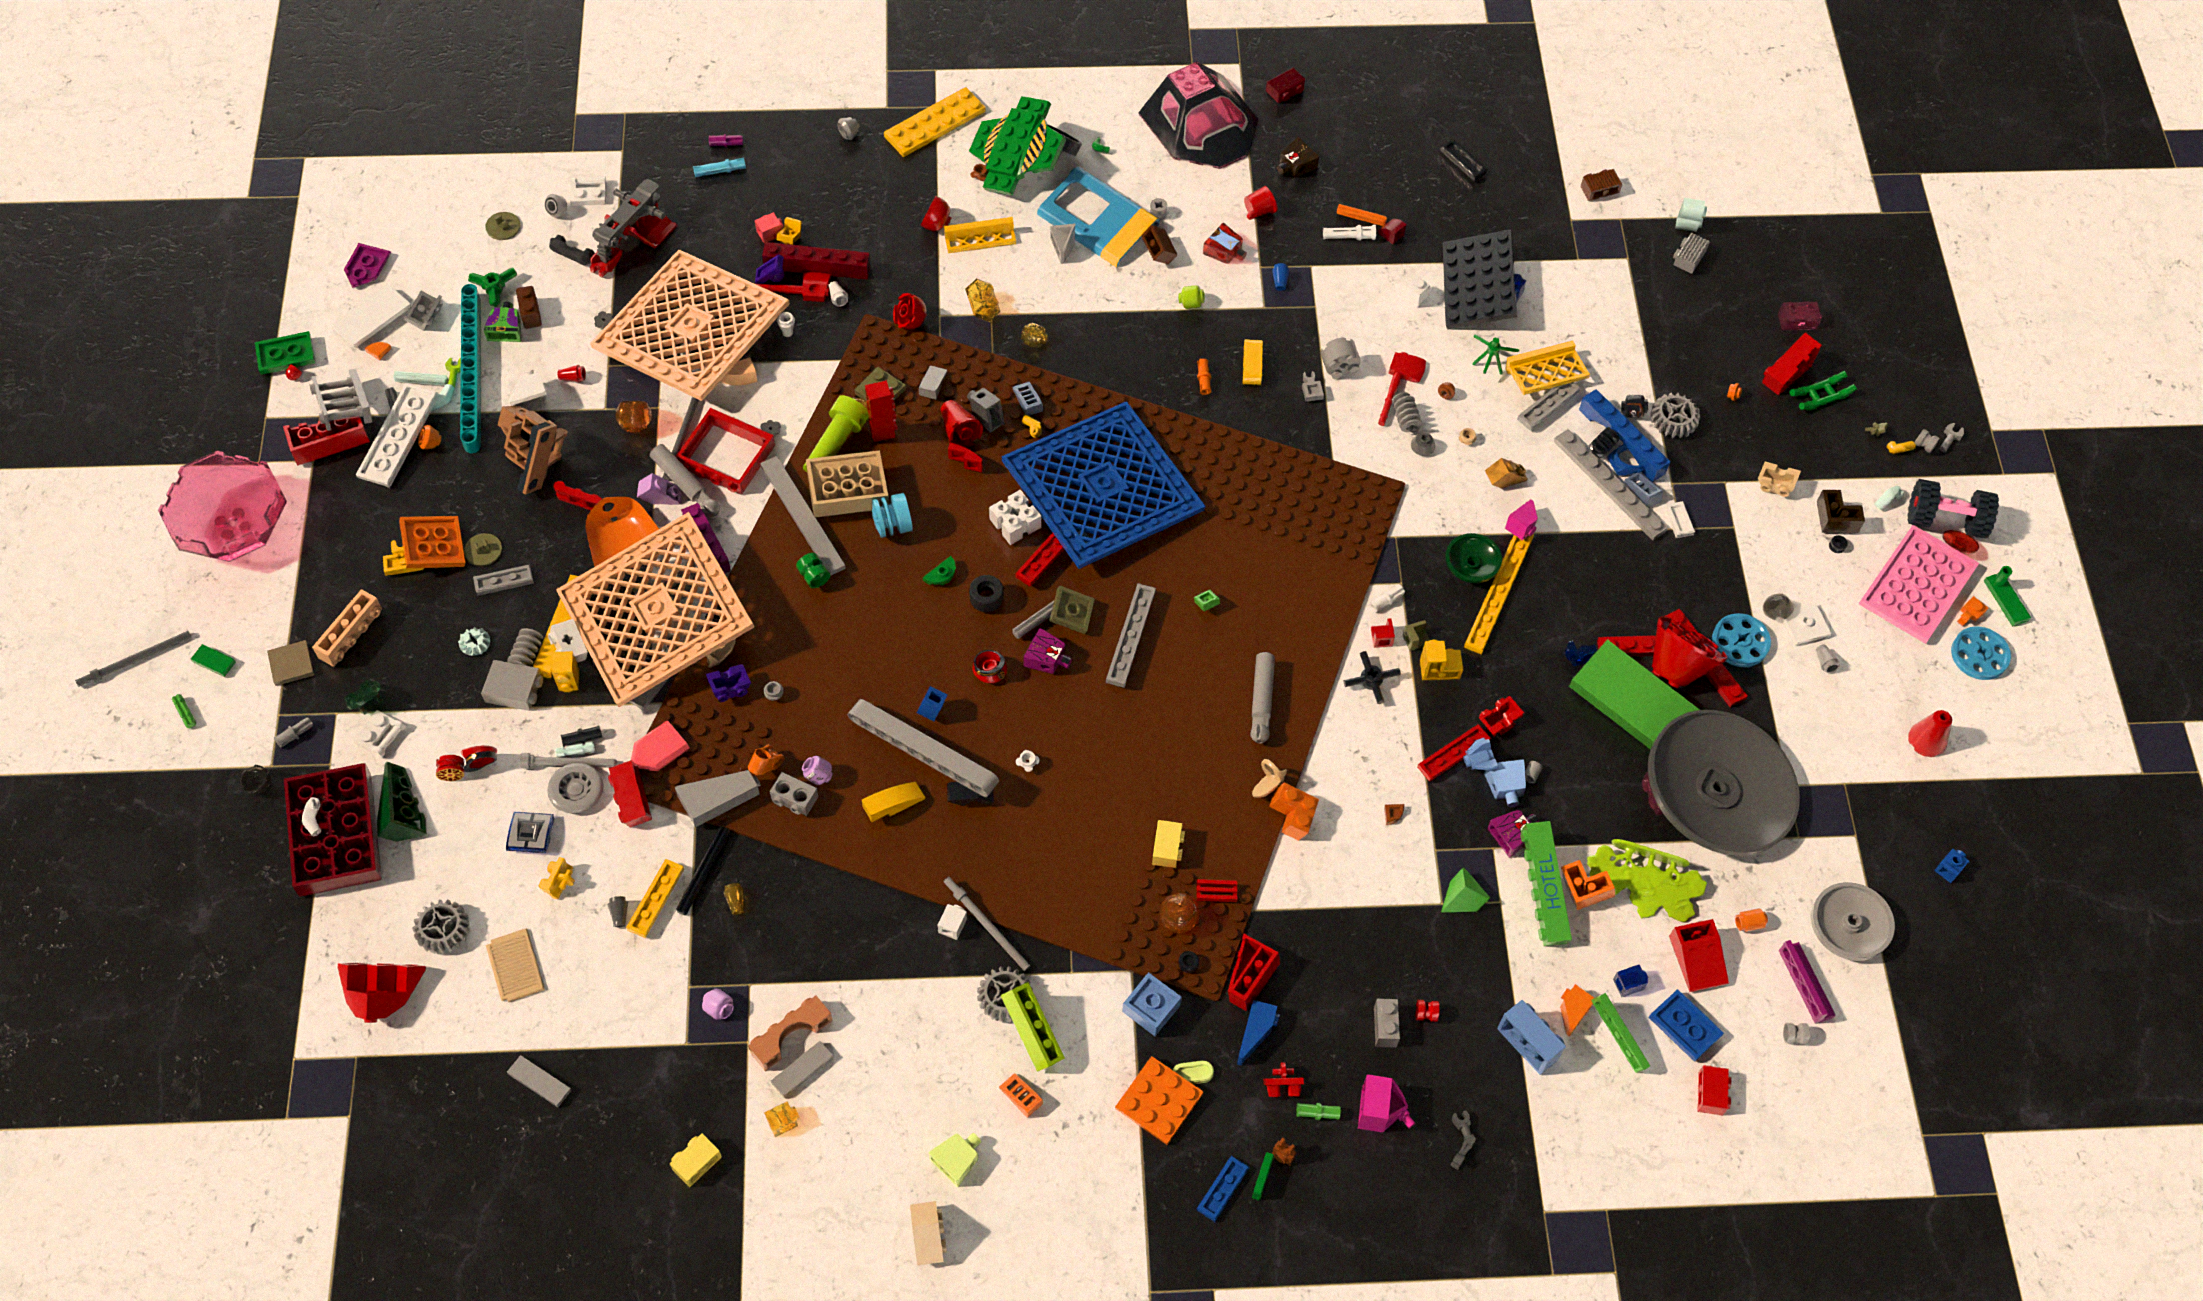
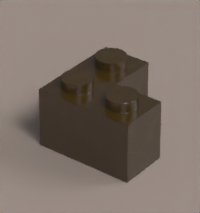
M1823 489L1816 501L1822 533H1859L1865 522L1862 505H1844L1841 490Z

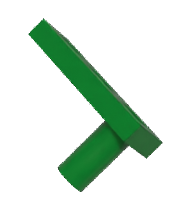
M2003 566L1997 574L1986 577L1984 583L2013 627L2028 622L2031 616L2008 582V578L2013 572L2012 568Z

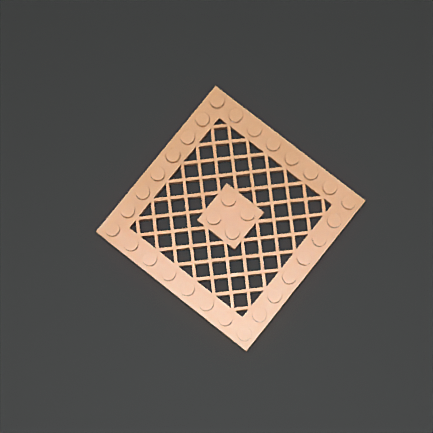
M678 250L595 337L590 345L593 349L703 401L790 303L788 299ZM688 276V279L679 280V278ZM702 283V285L693 287V284ZM689 285V288L680 289V287ZM677 288L676 291L668 292V290ZM715 289L713 292L706 293L707 290ZM703 292V294L694 296V293ZM691 295V297L682 298V296ZM729 295L728 298L720 299L722 296ZM676 297H678L677 300H673V301H670V300H669V299H671V298H676ZM717 298L715 301L708 302L709 299ZM666 300L664 303L657 304L658 301ZM704 301V303L695 305V302ZM742 301H743V304H739V305H735V306H734V304H733V303H738V302H742ZM730 304V307L721 308V306ZM673 307H680L679 309L671 310ZM718 307L717 310L709 311L711 308ZM753 308H756V309H757V310L751 311V312H748V311H747V310L753 309ZM667 309L665 312H658L659 310ZM744 311L742 314L735 315V312ZM655 312V314L646 316V313ZM732 313V316L723 317V315ZM661 319H669L667 321L660 322ZM746 320L744 323L737 324V321ZM656 321L654 324H647V322ZM644 323V326L635 328V325ZM733 323V325L724 327V324ZM721 325V328L712 329V327ZM657 330L656 333L649 334V331ZM735 332L733 335L726 336V333ZM645 333V335L636 337V334ZM722 335L720 338L713 339V336ZM633 336V338L624 339V337ZM671 336V339L662 341V338ZM710 337V340L701 342V339ZM659 339L658 342L650 343L652 340ZM646 342L645 345H637L638 343ZM685 343L683 346L676 347V344ZM724 344L722 347L715 348V345ZM672 346L670 349H663V347ZM711 347L709 350L702 351V348ZM660 348V351L651 353V350ZM699 349V352L690 354V351ZM686 352V355L677 356L679 353ZM674 355L673 358L665 359L666 356ZM713 356L712 359H708V360H704V359H703V358H705V357ZM700 359L699 362L691 363V360ZM688 362V364L681 366L678 363ZM701 368L702 370L698 372H692V370Z
M689 512L556 589L571 619H574L581 638L618 707L628 703L755 627ZM675 545L681 546L679 552H673ZM687 548L690 554H685ZM658 555L664 556L662 562L656 561ZM670 557H675V558H676V561H675L674 564L668 563L669 560H670ZM682 559L689 560L687 566L681 565ZM694 562L697 564L698 568L693 567ZM642 565H648L646 572L640 571ZM654 567H660L658 574L652 573ZM666 569H672L670 576L664 575ZM678 571H684L682 578L676 577ZM690 573H696L695 580L688 579ZM625 574L631 575L629 582L623 581ZM637 576L643 577L641 584L635 583ZM702 576L705 578L706 582L701 581ZM649 578L655 579L653 586L647 585ZM662 580L668 581L666 587L661 583ZM674 583H680L678 590L672 589ZM608 584L614 585L612 592L606 591ZM686 585H692L690 592L684 591ZM621 586L626 587L624 594L618 593ZM698 587H704L703 594L696 593ZM633 588L639 589L636 596L630 595ZM710 589L714 596H709ZM592 594L598 595L596 601H590ZM670 595H676L674 601ZM604 596L610 597L608 603H602ZM681 597H688L686 604L679 603ZM616 598L622 599L620 606L614 605ZM694 599H700L698 606L692 605ZM628 600H631L629 604L632 608L626 607ZM706 601L712 602L711 608L704 607ZM718 603H719L720 607L722 608V610H716V609H717V606H718ZM588 606H593L592 611H590ZM599 608L605 609L603 615H597ZM678 609H683L681 616H678L680 615ZM611 610L617 611L615 618L609 617ZM689 611L696 612L694 618L687 617ZM624 612L630 613L627 620L621 619ZM702 613L708 614L706 621L700 620ZM635 615L638 618L639 622L634 621ZM714 615L721 616L718 623L712 622ZM595 620H600L599 626L597 625ZM672 621H679L677 628H671ZM607 622L613 623L610 630L604 629ZM685 623L691 624L689 631L683 630ZM619 624L625 625L623 632L617 631ZM697 625L704 626L701 633L695 632ZM631 626L637 627L635 634L629 633ZM643 629L646 632V634L648 633L647 636L641 635ZM656 630L662 631L660 638H654ZM668 633H674L672 641L666 640ZM603 634L608 635L607 640H605ZM680 635L687 636L685 643L678 642ZM614 636L620 637L618 644L612 643ZM627 638L633 639L631 646L624 645ZM639 640L645 641L643 648L637 647ZM651 642L657 643L655 651L649 650ZM663 645L670 646L668 653L661 652ZM610 648L616 649L614 655ZM622 650L628 651L626 658L620 657ZM634 653H640L638 661L632 660ZM647 655L653 656L651 663L644 662ZM618 663H624L622 669ZM630 665L636 666L634 673L627 672Z

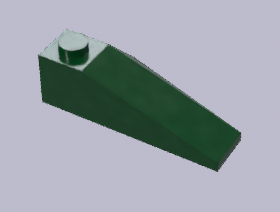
M386 762L384 766L377 816V835L394 842L425 836L427 834L426 818L424 813H420L418 809L419 801L412 794V784L406 769L390 762Z

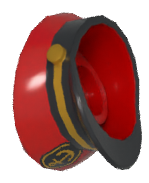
M984 650L974 658L972 670L979 680L985 683H996L1007 674V665L1005 658L998 651Z
M489 745L462 749L460 753L466 759V765L463 770L465 772H473L494 763L497 760L496 753L498 749Z

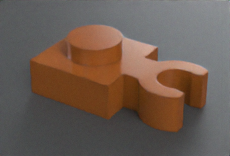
M1282 1138L1274 1146L1272 1154L1275 1155V1159L1280 1163L1291 1165L1297 1152L1294 1151L1295 1145H1288L1285 1139Z

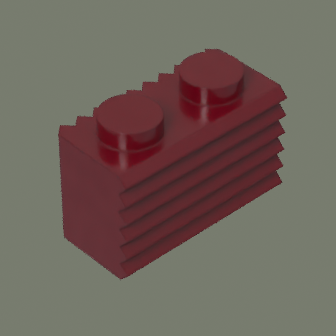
M1293 67L1267 81L1266 92L1279 104L1282 101H1287L1295 94H1300L1304 90L1305 78Z

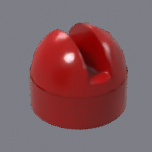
M290 365L286 369V377L291 381L297 380L302 375V372L294 365Z

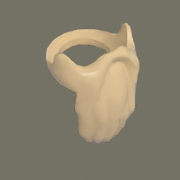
M736 639L706 656L709 668L718 666L731 653Z
M1264 759L1261 766L1266 776L1254 787L1253 797H1265L1275 791L1284 782L1287 770L1280 771L1271 761Z

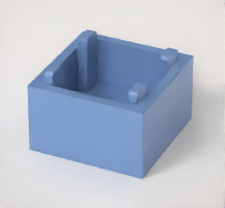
M1148 972L1124 1001L1122 1012L1156 1036L1180 1007L1182 997Z

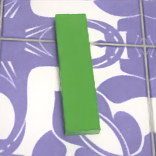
M1603 993L1591 1000L1633 1070L1637 1073L1650 1067V1064L1607 994Z

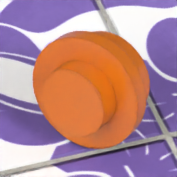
M1739 383L1731 384L1727 397L1731 398L1732 401L1741 396L1742 388H1740Z

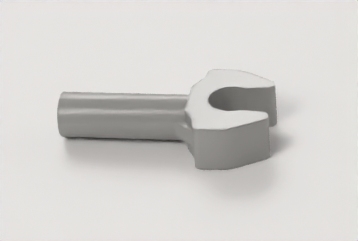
M1955 423L1949 424L1946 427L1944 433L1947 437L1940 446V451L1946 452L1953 440H1961L1964 435L1963 427L1959 432L1952 430Z

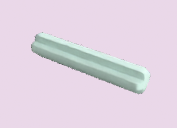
M395 371L393 375L395 382L444 386L448 383L447 375Z

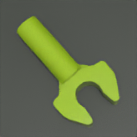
M449 358L445 363L446 370L450 371L448 384L454 388L457 373L461 372V358H459L458 364L453 366L452 358Z

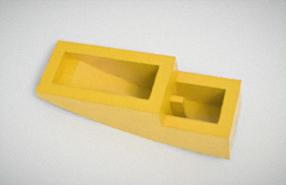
M911 782L870 795L862 799V806L871 822H874L887 814L891 817L924 800L925 796L917 783Z

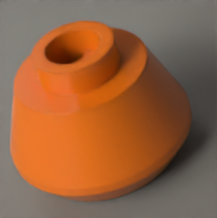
M430 425L423 426L418 438V445L421 449H433L439 446L441 442L439 431Z

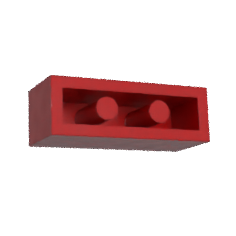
M630 760L608 768L610 772L608 779L610 785L614 787L615 793L613 798L615 803L619 805L620 812H618L621 823L631 828L652 820L638 765Z

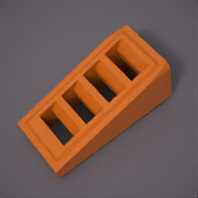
M1015 1073L999 1086V1089L1027 1118L1043 1105V1099ZM1015 1081L1017 1084L1009 1091L1007 1087ZM1021 1087L1022 1090L1017 1095H1014L1013 1093ZM1027 1093L1028 1095L1020 1101L1019 1098ZM1030 1098L1033 1100L1029 1105H1024Z

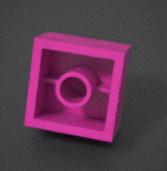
M1366 1075L1361 1091L1358 1129L1384 1132L1397 1119L1403 1121L1408 1128H1411L1415 1122L1409 1116L1410 1113L1407 1110L1408 1104L1393 1078Z

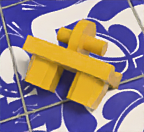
M561 857L558 858L557 862L551 861L547 867V871L551 875L549 879H541L538 885L539 888L548 893L553 899L558 900L566 886H573L575 880L571 877L573 867Z

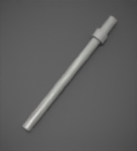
M950 877L945 879L944 883L954 893L953 896L957 901H961L1024 971L1030 968L1028 962L969 899L967 892L962 887L959 888Z

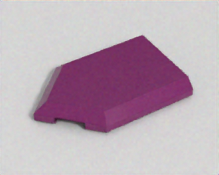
M358 243L344 267V272L352 288L376 280L391 255V251Z

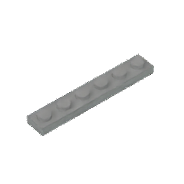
M1137 584L1106 683L1125 688L1156 588Z

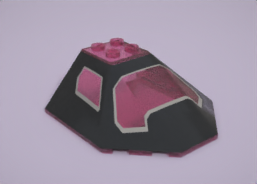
M1199 62L1168 74L1138 112L1139 116L1174 160H1190V163L1198 165L1209 164L1217 169H1221L1249 155L1250 146L1258 124L1257 116L1224 75Z

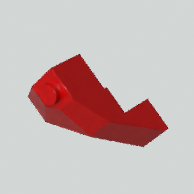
M355 962L338 963L337 967L346 1003L355 1017L364 1019L365 1023H376L377 1019L387 1018L403 1007L426 971V966L417 964L394 965L391 963H377V965Z

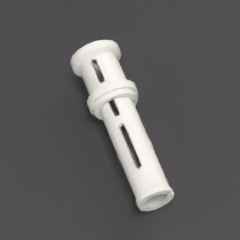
M1358 225L1354 228H1323V239L1356 238L1358 241H1361V239L1375 240L1376 225L1364 227Z

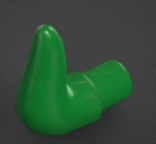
M1100 137L1092 143V148L1095 151L1109 153L1110 147L1100 144Z

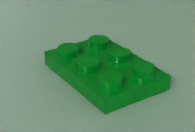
M309 331L255 342L258 369L261 375L286 370L290 365L300 367L315 364L312 338Z

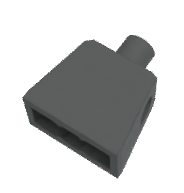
M985 388L977 392L972 390L968 393L967 398L970 400L973 415L990 433L1005 424L999 398Z

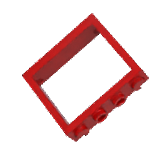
M710 408L678 452L676 458L688 471L694 473L699 478L708 479L713 484L726 487L731 492L743 494L760 469V463L767 459L775 447L774 435ZM713 425L762 446L739 480L690 459Z

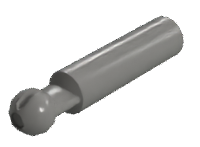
M664 444L656 446L650 453L651 459L692 502L696 501L699 503L706 516L714 517L718 515L720 511L718 501L711 499L705 493L706 489Z
M1267 652L1256 655L1252 703L1253 720L1250 732L1252 740L1256 743H1264L1270 735L1269 719L1271 718L1275 656Z

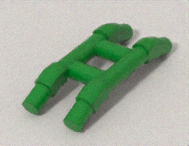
M1842 371L1837 375L1835 374L1826 380L1807 387L1791 389L1790 395L1799 397L1809 393L1813 400L1800 403L1799 408L1801 410H1813L1827 403L1841 400L1855 392L1857 388L1853 384L1837 391V393L1832 386L1848 377L1846 372ZM1824 388L1829 396L1820 398L1816 390Z

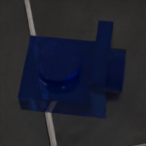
M1569 641L1565 649V655L1572 665L1576 666L1588 662L1598 650L1595 644L1591 646L1584 645L1577 649L1574 642Z

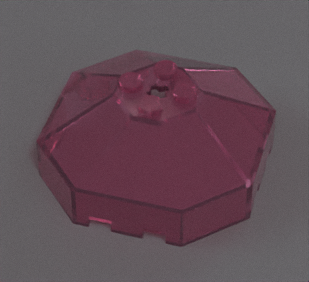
M215 451L180 467L177 472L179 477L176 483L172 482L166 493L168 498L165 504H161L158 509L170 537L179 551L230 562L266 546L287 503L267 462L260 460L258 463L252 462L247 457L238 455L230 457L226 456L224 452ZM230 520L237 521L235 526L229 525Z

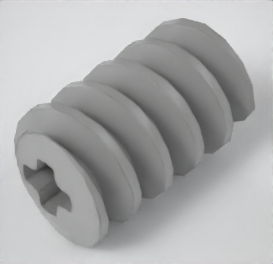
M1408 392L1395 395L1392 399V404L1394 405L1401 431L1411 432L1419 429L1422 426V421L1418 414L1419 410L1417 409L1415 398L1410 396Z
M525 628L521 629L518 633L519 636H517L516 643H514L513 649L510 652L508 663L532 666L533 664L531 659H535L536 655L534 653H537L539 650L536 646L541 645V641L538 639H543V636L533 629Z

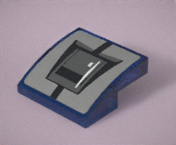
M514 812L508 831L506 851L547 853L551 840L550 832L554 823V814Z

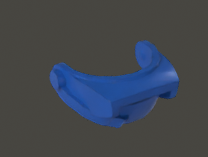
M1624 444L1608 455L1607 459L1618 476L1642 472L1644 469L1642 465L1632 466L1620 460L1619 455L1628 450Z

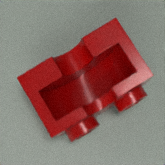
M1508 696L1506 699L1501 698L1495 703L1496 708L1493 710L1486 709L1479 715V719L1494 737L1498 732L1502 735L1516 725L1514 721L1522 718L1524 715L1522 709L1511 696Z

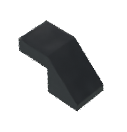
M959 782L947 783V802L960 806H965L972 801L985 805L994 803L993 790L987 797H984Z

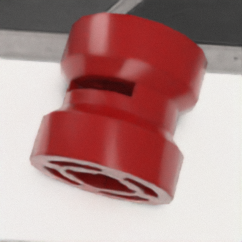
M1417 1000L1416 1020L1423 1021L1424 1019H1429L1431 1022H1438L1439 1001H1431L1429 1003L1424 1000Z

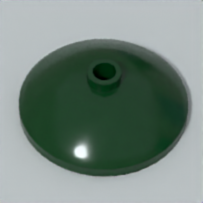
M1467 533L1457 536L1449 543L1445 560L1447 567L1457 578L1470 583H1482L1492 579L1499 572L1502 564V555L1499 547L1490 538L1481 534Z

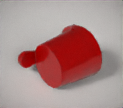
M1263 186L1244 198L1248 211V220L1267 213L1274 214L1278 211L1276 200L1267 186Z

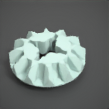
M474 627L471 630L466 629L464 634H460L459 647L467 655L475 656L482 654L490 645L489 634L483 628L477 629ZM471 637L477 639L478 645L471 642Z

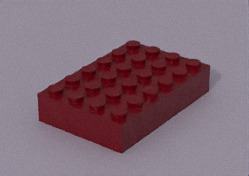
M366 763L285 778L284 789L292 886L298 896L301 897L382 880L372 778ZM312 797L318 798L320 801L316 821L321 829V833L314 837L302 824L305 805Z

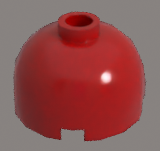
M935 196L921 226L929 231H939L944 225L948 226L952 219L949 216L951 211L949 204L944 199Z
M902 294L897 299L900 300L898 305H895L893 309L894 323L898 324V327L902 329H916L926 319V305L921 298L914 294Z

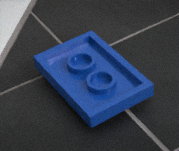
M1678 989L1648 1017L1694 1062L1724 1034Z

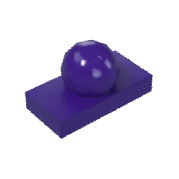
M778 254L757 268L755 283L763 284L769 279L775 283L782 281L785 275L782 269L784 257Z

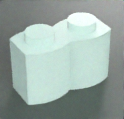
M1684 197L1676 219L1675 229L1697 232L1698 228L1702 227V217H1705L1707 213L1705 201Z

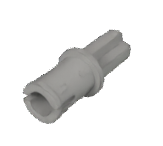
M305 718L293 727L288 726V729L274 737V740L282 748L294 739H299L298 736L311 728L313 723L309 718Z

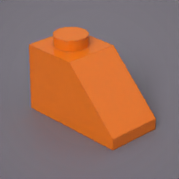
M1576 984L1571 990L1567 988L1561 996L1563 1002L1560 1009L1565 1032L1569 1037L1592 1007L1593 1003L1591 1000L1594 998Z

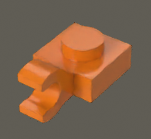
M1973 596L1961 608L1960 611L1963 614L1957 622L1962 626L1970 619L1976 622L1989 608Z

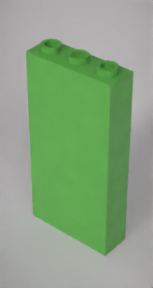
M1608 639L1577 673L1569 685L1571 689L1649 749H1651L1658 734L1673 719L1688 712L1700 710Z

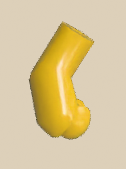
M1025 415L1022 423L1030 427L1031 436L1039 437L1042 433L1041 423Z
M1891 441L1887 444V449H1889L1891 454L1911 451L1916 447L1913 441L1900 444Z

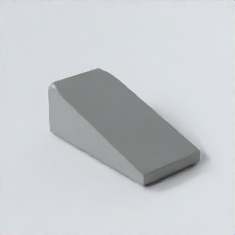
M930 366L919 386V395L937 399L947 370Z

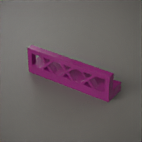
M1791 940L1785 941L1778 951L1814 1023L1817 1024L1834 1018L1836 1014L1800 943L1792 944Z

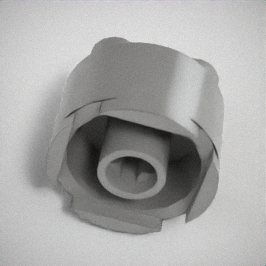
M1344 337L1329 341L1324 350L1323 348L1321 349L1320 354L1326 371L1333 379L1359 371L1361 359L1353 339L1349 341Z

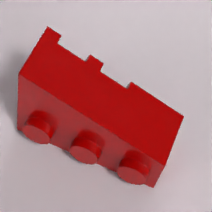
M1804 333L1772 367L1769 366L1763 374L1765 377L1762 383L1774 393L1780 395L1812 367L1822 345L1807 333Z
M1243 934L1241 948L1237 956L1238 959L1228 988L1229 1001L1232 1004L1248 1011L1253 1000L1257 998L1279 966L1280 960L1279 952Z

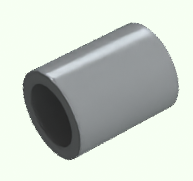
M1530 761L1525 771V781L1535 783L1542 770V765L1538 762Z

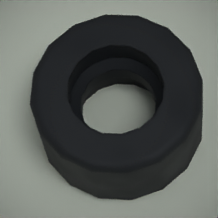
M982 575L975 578L969 588L971 604L981 612H993L998 609L1004 599L1003 585L1000 580L991 575ZM986 590L994 593L989 597L979 595L980 592Z

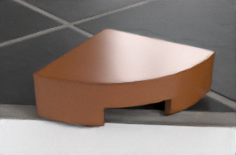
M1386 804L1384 806L1386 825L1394 824L1402 817L1405 804Z

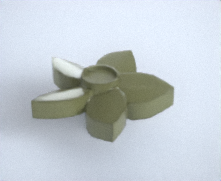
M1874 422L1873 427L1865 428V431H1871V435L1876 433V436H1879L1880 433L1885 432L1888 424H1877Z

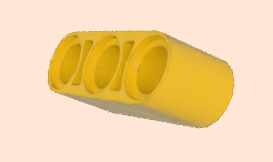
M1244 340L1243 384L1261 385L1262 340Z

